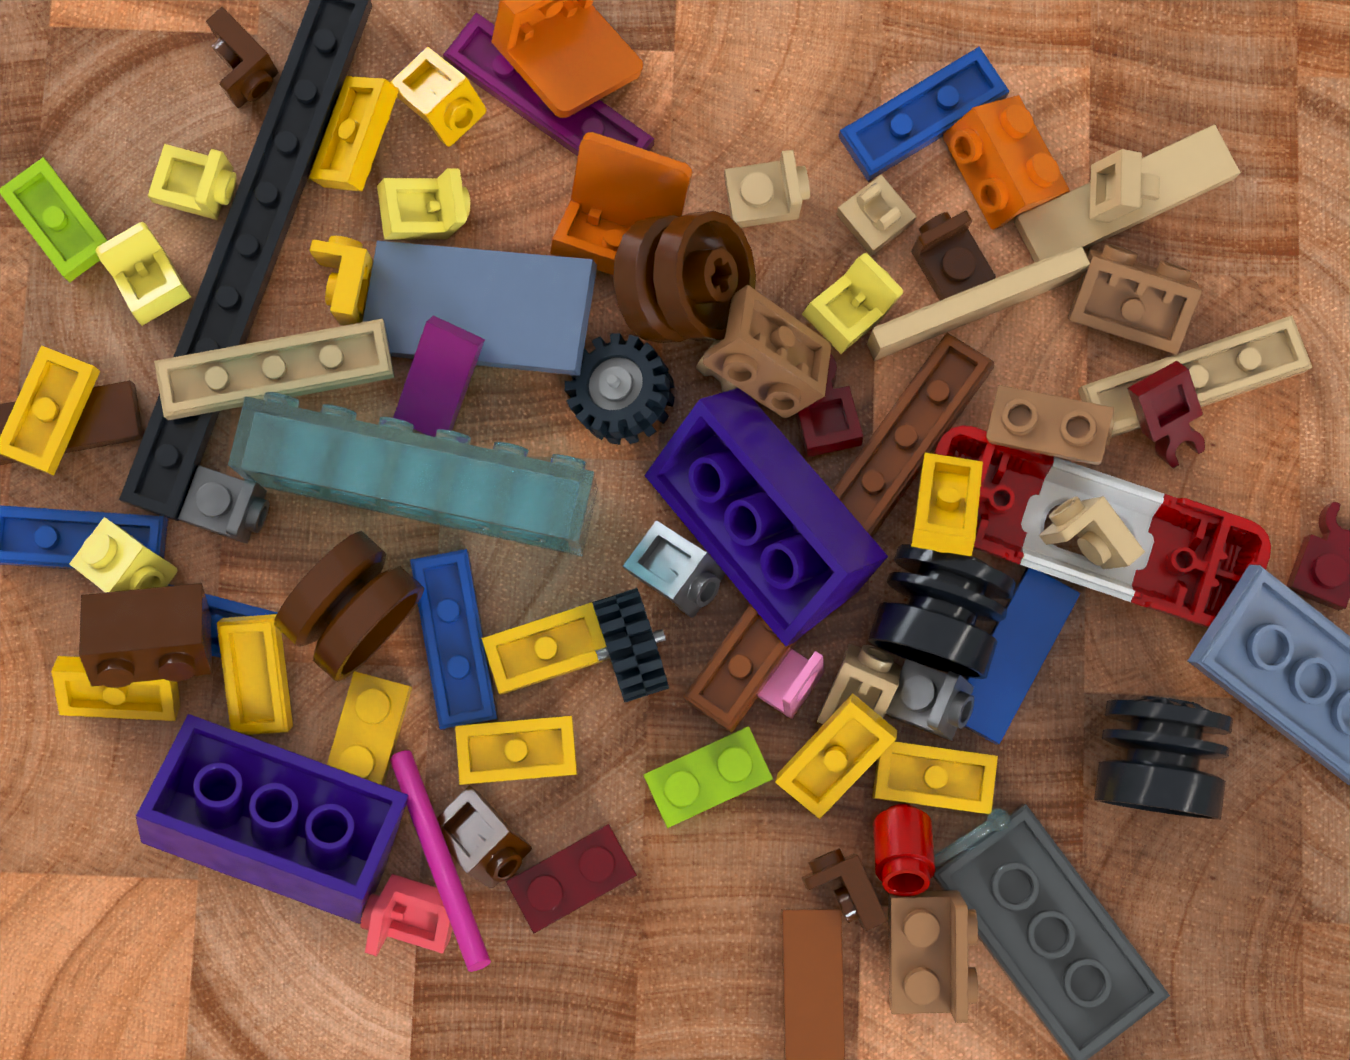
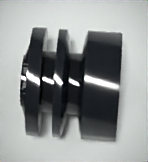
M911 544L900 545L894 561L898 566L910 573L892 572L888 576L887 583L891 588L908 597L909 600L907 604L893 602L879 604L868 641L886 652L947 673L951 671L968 678H987L998 641L989 633L976 627L975 624L977 620L997 622L1005 620L1007 615L1006 608L992 599L1006 600L1012 598L1016 586L1014 579L973 556L941 553L934 550L911 547Z
M1142 696L1141 698L1131 700H1108L1105 716L1131 723V729L1103 730L1102 739L1113 745L1128 749L1127 760L1099 762L1094 800L1151 812L1221 820L1226 781L1213 774L1199 771L1200 760L1229 757L1230 748L1221 744L1203 741V734H1231L1233 718L1221 713L1212 712L1194 702L1172 698Z

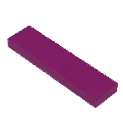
M477 12L443 54L444 60L464 76L576 156H578L583 136L588 132L613 138L648 151L654 146L653 137L601 100L594 102L567 118L556 116L492 44L491 40L495 25Z

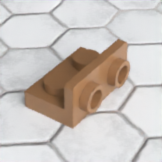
M1105 244L1103 251L1089 248L1087 258L1090 265L1082 276L1068 315L1069 321L1178 355L1202 293L1197 282L1190 279L1192 271L1166 261H1159L1157 268L1136 262L1137 253L1112 244Z
M746 285L732 296L725 339L704 352L703 364L779 416L789 418L825 397L832 344L751 286Z
M998 385L986 434L987 441L1000 446L1099 465L1103 461L1106 445L1109 446L1114 427V407Z
M959 890L924 891L918 895L906 897L888 893L889 1008L891 1013H951L955 1023H968V1004H977L976 968L968 967V946L977 945L978 921L975 909H968Z

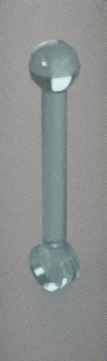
M1002 808L993 809L988 814L987 821L934 855L935 868L993 830H1006L1011 822L1009 813Z

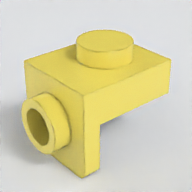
M164 144L148 197L153 203L217 220L222 204L228 205L232 200L236 187V173L233 172L234 168L222 151L211 149L209 155H204Z
M447 168L438 178H383L377 185L384 240L448 239L466 223L469 216L470 196L467 188L462 186L459 168Z
M139 222L96 248L97 256L114 278L131 313L141 326L191 298L168 254L146 223Z
M863 253L854 261L844 276L809 303L802 315L842 354L885 317L903 294V289L891 278L887 271L881 268L867 253Z
M105 517L69 563L105 593L167 587L177 573V568L151 551Z

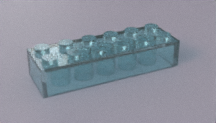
M265 392L263 400L247 396L244 398L228 466L244 479L255 481L262 487L573 555L583 556L598 490L595 472L585 470L586 462L581 459L560 454H553L550 462L527 457L528 449L506 442H494L493 450L470 445V436L451 430L438 429L435 437L413 433V424L390 417H380L378 425L355 420L356 412L335 405L323 404L321 412L298 408L300 403L298 399L280 393Z

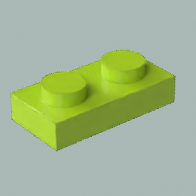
M44 157L0 188L1 196L69 283L100 261L95 250L98 246L107 242L108 239Z
M749 726L643 775L667 828L773 780Z

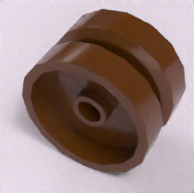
M716 211L689 213L683 216L665 215L649 217L636 221L622 236L616 252L613 284L618 308L628 327L641 339L655 343L682 342L687 339L713 341L725 339L732 296L746 285L755 289L756 271L752 249L739 225L729 215Z
M362 531L351 534L316 563L286 598L274 622V625L299 647L317 641L313 661L337 682L350 676L386 643L413 611L425 589L401 566L382 572L386 553Z

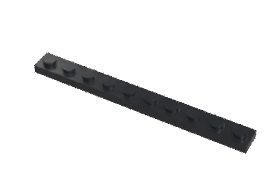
M371 0L309 1L174 357L246 343L373 7ZM159 393L119 500L125 504L179 521L178 517L198 465H200L220 411L167 420L163 415Z

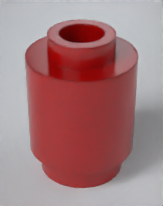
M893 805L877 815L873 822L876 876L882 881L884 890L890 894L904 897L918 895L928 889L930 879L935 873L932 821L927 813L912 805Z

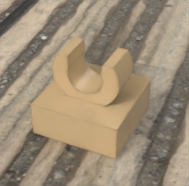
M1121 149L1091 165L1089 219L1109 223L1142 207L1143 198L1149 200L1159 199L1160 177L1155 174L1141 173V152Z
M882 174L838 207L836 213L870 256L874 255L910 227L917 217Z

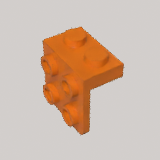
M500 0L491 42L556 116L567 118L640 77L643 69L642 60L592 5L594 0Z
M594 132L586 133L579 146L571 200L552 239L550 254L561 257L593 259L597 264V270L614 276L615 255L622 236L636 221L665 215L683 216L693 174L691 167L686 163Z

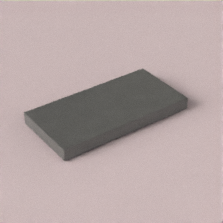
M1026 804L1019 806L935 870L933 877L944 891L959 890L968 909H975L978 921V938L1069 1060H1088L1170 996Z

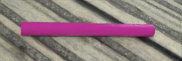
M400 751L391 756L390 763L401 792L408 795L406 806L469 972L483 969L491 963L416 762L411 751Z

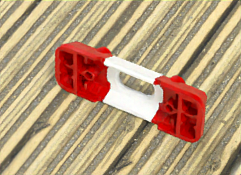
M962 425L950 429L941 437L936 446L934 454L983 462L976 537L973 547L975 550L1205 628H1209L1249 565H1260L1265 570L1267 569L1271 554L1269 536L1259 524L1252 520L1187 498H1176L1054 456L991 444L987 441V431L973 426ZM1076 496L1081 501L1104 496L1144 549L1145 553L1130 566L1102 569L1101 566L1093 564L1083 555L1059 548L1053 544L1046 545L1039 535L1044 531L1046 517L1053 507L1061 505Z

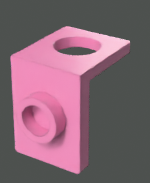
M791 649L760 691L758 698L790 719H793L824 674L823 656L815 651L808 660Z

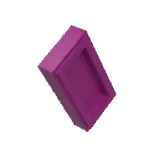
M434 315L428 319L393 420L444 443L452 433L485 339Z

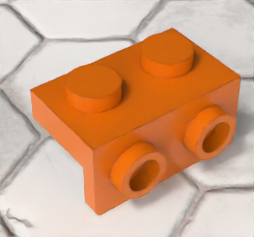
M1019 95L973 107L943 134V139L989 227L993 230L1003 227L1020 213L1032 210L1070 192L1057 162L1050 154L1034 124L1030 112L1026 109Z

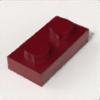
M607 824L507 880L506 883L534 934L634 878L637 874L610 824Z

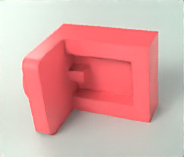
M394 874L390 876L380 896L373 893L370 895L360 924L362 929L368 930L365 953L374 956L378 955L387 936L443 954L452 933V926L438 889Z

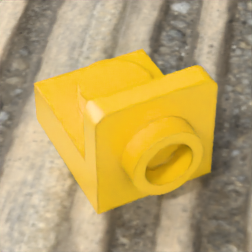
M429 47L422 51L390 81V83L399 88L397 98L431 126L440 141L448 147L452 146L487 111V108L467 77Z
M330 236L328 242L312 240L309 250L319 265L339 269L338 273L331 272L326 285L325 303L327 306H331L330 312L340 325L361 323L364 317L373 259L367 249L362 248L363 244L361 242L344 236Z

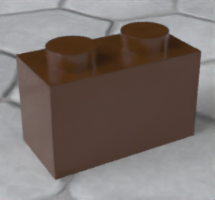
M202 583L81 595L79 656L91 687L103 685L111 688L128 686L132 682L161 679L178 682L188 680L193 676L212 674L211 613Z

